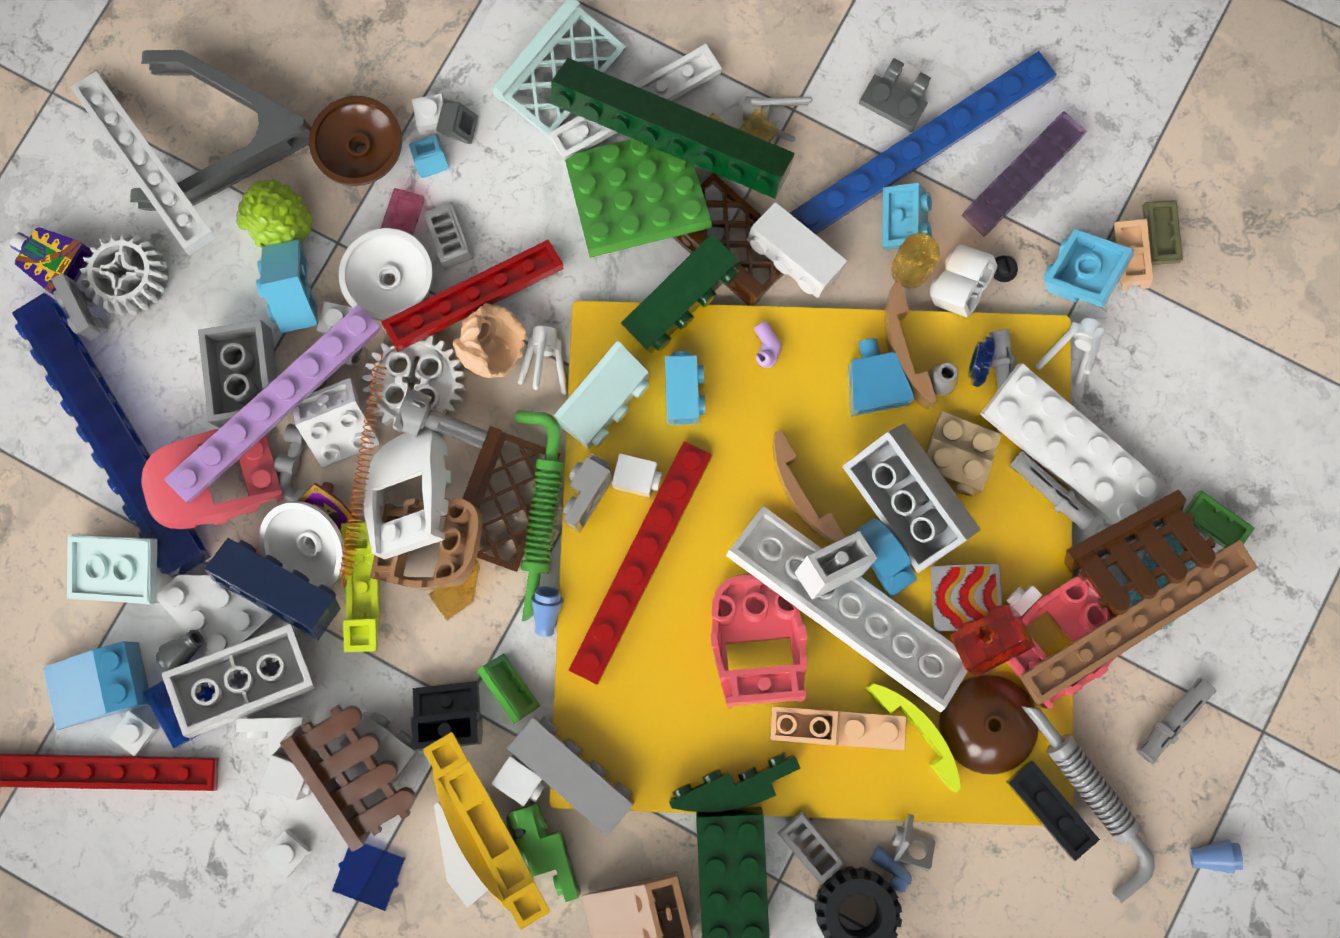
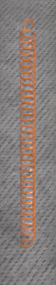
M383 351L381 354V360L375 361L373 363L375 366L374 368H372V370L375 372L373 374L386 375L385 373L376 372L374 370L375 368L387 369L386 367H379L375 365V363L382 362ZM371 374L373 379L370 380L372 385H370L369 387L371 388V386L373 385L383 387L384 385L373 383L372 380L385 381V379L376 378L373 376V374ZM371 388L372 390L368 392L371 395L369 397L382 398V396H377L370 393L371 391L383 392L382 390H376ZM368 397V400L370 401V402H368V403L381 404V402L372 401V400H370L369 397ZM368 405L369 407L366 408V411H367L368 413L365 414V417L368 418V419H365V420H364V423L367 424V425H364L363 428H364L365 426L377 427V425H372V424L366 423L365 421H367V420L378 421V419H372V418L367 417L366 415H368V414L379 415L378 413L369 412L367 409H372V408H373V409H378V410H379L380 408H378V407H372V406ZM364 428L365 431H363L376 433V431L368 430L366 428ZM362 432V434L364 435V437H362V438H373V439H375V437L365 435V434ZM361 438V440H362L363 442L360 443V446L363 447V448L359 449V452L362 453V454L358 455V457L361 456V455L373 456L372 454H366V453L360 451V450H363V449L374 450L373 448H367V447L362 446L361 444H374V443H373V442H367V441H365V440H363V439ZM359 457L361 460H358V461H357V463L360 462V461H368V462H371V460H366V459H363V458H361V457ZM360 463L358 464L361 466L356 467V469L360 472L355 473V475L358 478L354 479V481L357 482V484L353 485V487L356 488V490L352 491V493L355 495L351 497V499L354 501L350 503V505L353 507L349 509L352 513L348 515L351 519L347 521L351 525L346 527L350 531L345 533L349 537L344 539L348 543L343 545L347 549L342 551L344 554H346V556L341 557V559L345 560L346 562L340 563L341 566L346 568L339 569L340 572L345 573L341 577L342 588L346 587L348 580L346 579V583L343 587V576L353 575L351 573L342 571V569H354L353 567L345 566L342 563H355L354 561L346 560L343 557H356L355 555L345 553L344 551H357L356 549L346 547L345 545H358L357 543L347 541L346 539H359L358 537L348 535L347 533H360L359 531L351 530L348 527H361L360 525L352 524L349 521H362L361 519L353 518L350 515H363L362 513L354 512L351 509H364L362 507L355 506L352 503H365L363 501L356 500L353 497H366L364 495L354 493V491H367L364 489L355 487V485H368L365 483L356 481V479H369L357 475V473L369 474V472L359 470L358 468H370V466L362 465Z

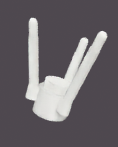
M1084 318L1080 324L1073 322L1068 332L1035 365V368L1040 370L1074 336L1076 347L1085 351L1074 383L1079 385L1084 373H1091L1100 340L1105 332V326L1092 318Z
M549 326L533 327L532 337L528 338L527 351L517 382L519 385L524 383L534 352L537 356L533 389H539L543 357L551 356L553 351H555L561 393L567 395V382L562 357V340L557 339V329Z

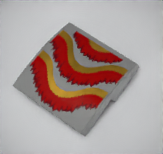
M1000 564L930 566L933 619L936 632L1004 629Z

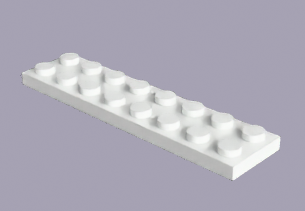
M762 506L726 556L937 711L942 712L947 707L975 659L861 576L812 600L795 574V571L808 555L822 548Z

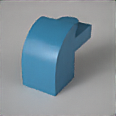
M876 517L850 534L852 535L860 531L876 555L877 559L870 567L874 570L884 591L890 597H893L917 580L910 566L912 562L890 530Z

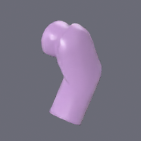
M764 321L754 328L762 341L759 354L756 355V361L760 366L770 368L777 362L782 344L769 323Z

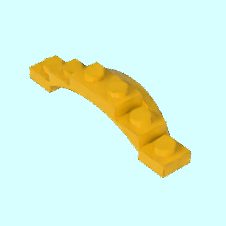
M451 732L425 747L423 751L433 768L432 775L436 792L449 828L462 854L480 881L504 908L510 910L520 930L549 914L551 910L535 883V879L524 861L516 842L454 733Z

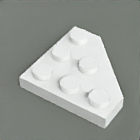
M177 575L157 593V601L186 633L190 630H196L201 633L204 638V645L200 649L206 656L250 640L275 617L273 614L212 581L208 575Z

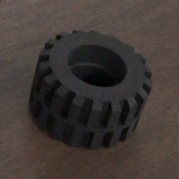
M850 866L846 867L844 871L840 872L838 870L832 878L823 883L824 886L821 890L818 889L816 895L818 899L817 903H815L816 921L825 938H897L896 929L901 927L902 919L900 918L902 907L898 902L897 898L899 897L895 890L880 874L875 871L872 872L865 867L858 869ZM867 893L876 903L875 918L871 924L863 929L852 930L846 928L839 919L841 903L851 894Z

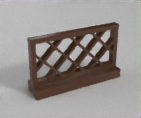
M712 173L700 185L707 208H723V221L711 220L712 227L724 228V241L720 242L729 251L730 248H746L747 261H739L741 263V266L738 268L740 271L739 275L730 284H723L746 305L755 306L761 297L784 274L779 270L774 273V268L776 267L769 258V261H752V247L747 238L750 228L762 215L715 173ZM711 185H714L722 192V201L706 200L705 191ZM728 208H740L745 214V221H728ZM729 228H745L746 241H729ZM707 229L672 238L691 254L709 236H707ZM752 268H769L770 278L762 285L753 277Z
M492 426L488 429L462 499L470 502L478 509L481 504L492 499L494 500L501 516L486 523L483 522L482 529L490 546L479 550L477 558L517 572L525 552L524 548L527 546L524 545L525 541H528L525 537L529 535V532H526V530L530 529V526L514 534L506 517L523 510L528 522L531 523V520L528 519L530 514L527 510L530 507V503L524 504L518 487L537 478V475H534L535 472L528 458L539 453L545 455L546 448L502 432V430ZM508 441L518 445L523 457L506 464L501 454L504 442ZM524 448L534 452L526 455ZM499 458L502 466L494 469ZM525 460L532 477L515 484L508 467ZM505 470L512 486L495 493L489 482L491 476ZM488 487L491 496L483 499ZM514 490L521 507L504 514L497 497ZM503 519L510 536L493 544L486 526ZM524 534L519 546L516 537ZM511 539L517 549L513 564L501 560L495 548ZM492 549L495 557L485 554L483 552Z

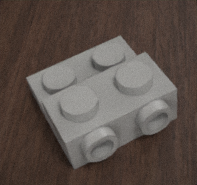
M591 454L589 458L587 457L584 463L578 462L569 476L572 480L570 486L575 494L579 496L577 498L572 496L563 510V513L566 514L564 521L578 533L582 531L613 480L610 468L607 466L608 463L595 454Z

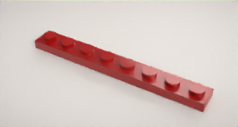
M683 441L568 671L596 685L599 684L713 454Z

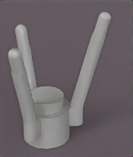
M746 96L743 107V121H750V129L762 130L779 138L794 142V136L763 124L762 121L769 120L771 106L808 105L813 101V98H759Z

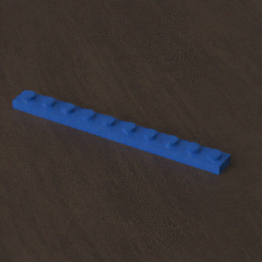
M1040 51L1036 52L790 212V214L815 235L881 193L883 187L892 186L1054 80L1057 74Z

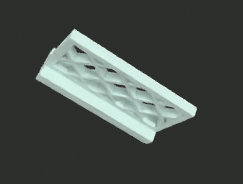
M566 0L493 86V95L502 103L505 101L549 139V133L559 128L571 115V112L566 110L560 115V108L550 103L537 104L536 89L551 88V82L535 83L534 72L538 67L551 66L552 78H554L556 75L555 66H562L566 59L554 60V48L557 45L570 44L572 60L582 64H594V69L598 70V63H604L599 69L603 73L609 70L626 49V46L581 9L580 3L577 0ZM579 19L590 27V37L574 38L573 26ZM569 32L570 38H564L565 35ZM596 42H608L616 50L609 57H597ZM592 43L593 58L576 59L574 44ZM550 54V59H551V60L544 61V60L548 57V55ZM531 77L532 83H526V81ZM532 89L534 104L521 105L513 97L519 90ZM556 108L557 120L548 128L539 120L538 110ZM528 110H534V111H535V116H534L532 113H530Z

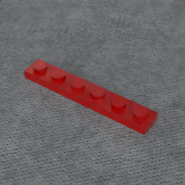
M546 240L381 321L382 326L396 351L399 352L469 317L470 314L476 312L485 303L493 305L563 270V262L550 241Z

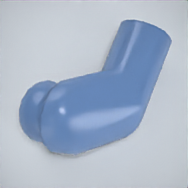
M877 846L870 860L893 874L889 881L890 886L901 893L904 892L907 885H911V874L902 863L893 861V854Z

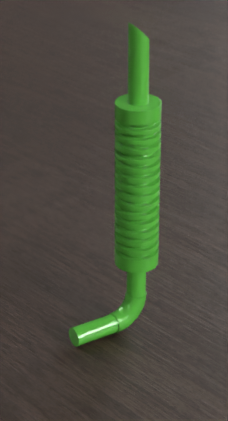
M518 410L515 413L516 422L544 426L548 437L545 460H536L535 469H538V472L534 474L537 475L534 481L537 483L536 485L533 484V488H536V490L532 491V494H535V497H531L534 504L530 503V507H533V510H529V513H532V516H528L531 523H527L530 529L526 530V532H529V535H526L525 538L528 541H525L524 544L528 545L527 548H524V551L527 553L523 554L526 560H522L521 570L529 571L522 615L523 622L534 615L531 597L535 594V590L539 588L541 573L549 574L550 571L548 561H551V558L548 556L552 555V551H549V548H553V545H550V542H554L551 535L555 536V532H552V529H556L553 523L557 522V520H554V516L557 517L558 515L555 513L558 507L555 506L559 504V501L556 499L560 498V494H557V492L561 491V488H558V485H562L559 479H563L560 472H564L565 463L557 462L561 438V429L558 421L551 414L545 412Z

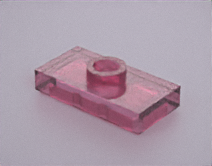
M394 188L380 229H397L413 236L425 201L424 196Z

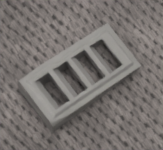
M452 202L423 213L444 270L473 259ZM449 212L450 218L433 223L432 218ZM453 223V228L437 233L436 229ZM457 234V238L443 243L440 242V239ZM457 244L461 245V248L447 253L444 252L446 248Z
M802 811L777 832L821 885L846 864L845 860ZM804 823L807 829L792 840L789 835ZM812 833L816 838L801 851L798 845ZM821 843L824 849L812 860H809L807 855ZM830 854L833 858L818 870L815 865Z

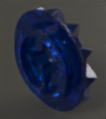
M984 336L982 341H978L975 346L968 370V378H971L972 386L980 387L986 381L996 347L992 337Z

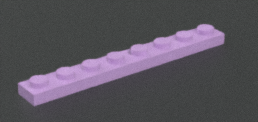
M359 305L354 307L165 477L164 480L186 503L190 504L381 331L380 326Z

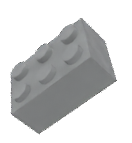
M262 320L198 329L208 422L218 428L226 424L277 378L272 329Z

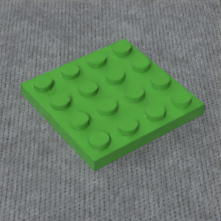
M635 139L583 150L565 159L590 258L712 228L710 214L694 164L645 145Z

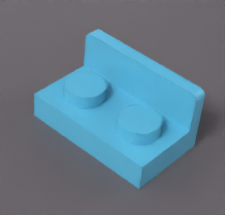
M920 183L883 187L882 247L885 250L917 247L920 251L928 250V241H931L932 229L928 222V211L932 209V198L930 193Z

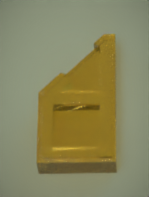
M478 560L475 561L469 578L462 585L435 589L428 594L446 621L474 603L477 578L481 566Z

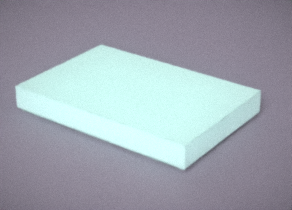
M81 534L68 535L67 598L141 604L157 603V539Z

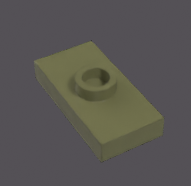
M1177 200L1145 202L1142 205L1143 217L1147 219L1152 265L1180 263L1183 261Z

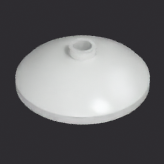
M382 228L361 235L347 248L339 266V284L345 299L353 308L359 305L375 320L383 321L424 301L430 292L433 282V266L424 246L412 235L397 229ZM390 276H394L395 282L391 285H387L386 279Z
M291 501L277 506L266 515L259 531V550L262 557L265 558L266 555L273 556L283 564L282 568L289 572H292L294 569L300 571L310 579L309 583L316 587L322 584L330 588L341 577L342 572L339 569L344 567L340 563L345 562L341 557L346 556L342 552L345 550L343 546L344 540L337 525L323 510L310 503Z

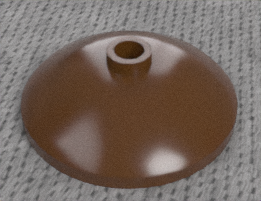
M348 96L330 103L318 114L310 130L309 149L315 164L329 179L347 186H362L381 179L394 167L402 149V132L396 117L383 103L366 96ZM358 146H365L362 152H356Z
M994 675L975 676L961 682L947 707L940 712L939 719L940 734L947 743L953 758L965 768L981 774H1001L1022 764L1036 744L1039 728L1022 708V706L1035 707L1027 693L1016 683ZM991 719H996L999 723L996 731L989 729L988 724Z

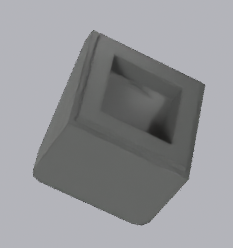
M460 102L444 103L441 108L436 131L461 142L472 144L478 115Z

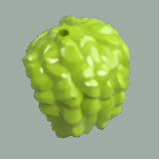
M272 179L270 182L258 180L253 183L242 196V201L239 202L236 213L238 227L243 230L247 229L255 244L260 248L299 239L302 246L303 240L311 232L313 222L311 212L307 211V205L303 204V197L292 191L289 185L282 186L281 182Z

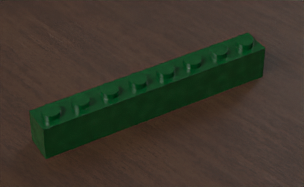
M570 58L566 59L551 82L550 104L776 199L789 174L795 155L794 152Z

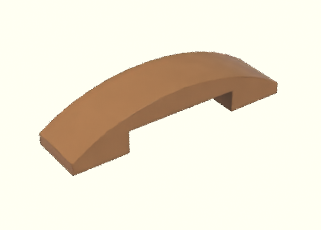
M899 281L895 282L891 287L886 302L884 322L889 353H896L913 392L914 399L925 409L934 406L937 399L928 371L915 374L899 322V320L905 319L909 312Z
M781 429L778 430L773 437V456L779 481L789 502L803 521L827 541L835 543L846 538L831 512L820 519L788 467V465L795 462L797 456Z

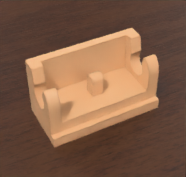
M1147 219L1114 222L1115 242L1133 249L1134 253L1119 280L1122 289L1128 290L1133 285H1139L1141 289L1150 288L1153 281Z

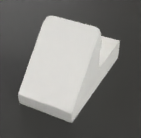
M310 717L240 718L236 720V732H247V738H267V732H269L268 757L271 758L272 755L281 754L284 751L280 742L285 735L299 725L302 728L304 724L310 721Z

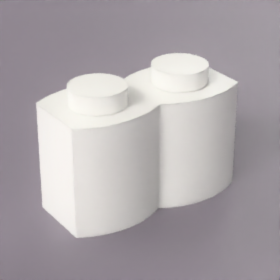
M959 244L954 252L952 251L948 254L945 261V270L931 284L930 296L934 305L968 318L977 307L983 291L988 287L996 272L997 263L994 255Z

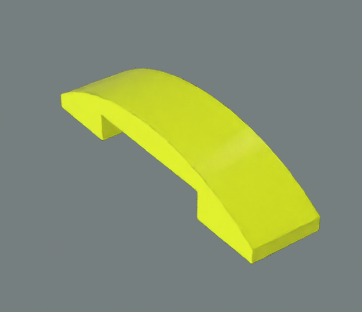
M366 522L352 523L361 527H348L360 533H347L359 539H346L358 545H345L357 551H346V553L356 557H346V560L354 561L355 563H345V566L353 567L354 569H345V572L353 575H345V583L346 579L348 580L345 587L346 620H343L344 652L377 651L380 626V580L370 578L374 554H372ZM349 523L341 524V535L343 537V540L349 537L345 534L346 532L350 531L346 528L347 526L351 525Z
M874 683L866 686L865 688L886 713L891 714L897 708L902 711L938 755L929 766L949 790L955 793L961 789L960 778L953 755L944 738L929 718L913 703L898 693Z

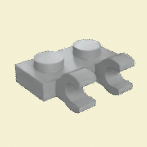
M63 273L51 279L56 288L53 291V295L62 308H66L70 316L67 318L68 325L76 335L81 334L86 341H91L101 336L102 333L108 332L103 320L94 317L89 307L94 306L93 300L88 298L78 288L74 280Z

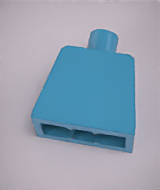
M876 338L860 341L858 345L861 358L852 360L848 366L851 417L909 406L914 401V395L896 353L880 354Z

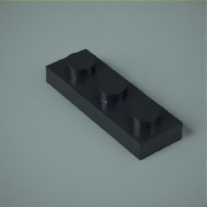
M1030 760L1006 781L1073 861H1077L1100 840L1034 761Z

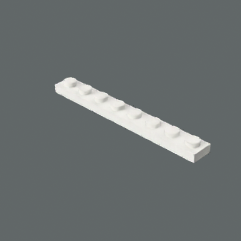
M97 71L70 87L186 253L190 256L216 239Z

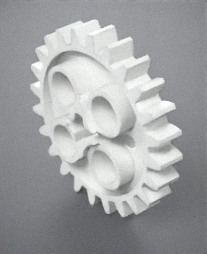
M433 335L429 336L426 341L423 339L399 352L396 351L394 346L389 348L386 344L382 343L383 359L382 362L375 363V365L386 367L387 369L375 368L374 370L386 375L373 374L375 373L372 370L375 367L374 364L367 363L365 365L374 377L385 379V381L372 380L373 383L384 386H371V388L382 390L383 392L371 391V394L382 396V398L371 397L369 399L381 402V404L368 403V405L380 408L379 410L374 409L372 413H378L379 415H375L376 417L384 415L382 423L388 426L393 422V429L397 432L400 430L394 426L407 390L412 389L408 384L415 381V375L419 379L420 384H415L414 390L424 394H435V401L431 405L430 410L445 414L447 411L456 414L457 411L452 406L453 402H463L462 398L457 395V392L466 390V387L458 383V381L466 376L462 371H455L462 366V363L459 359L452 360L456 353L453 349L445 351L446 343L443 340L435 345ZM372 353V356L377 361L381 360L380 354ZM419 356L420 360L418 361L415 373L414 360L415 357ZM401 360L407 361V368L403 372H394V366L397 362ZM431 363L439 364L438 371L434 375H425L427 365ZM365 375L362 377V379L365 382L370 383L372 385L370 380L373 379V377L371 375ZM368 386L363 389V392L366 395H370L368 392L372 389ZM396 391H403L404 397L402 401L392 404L390 402L391 395Z

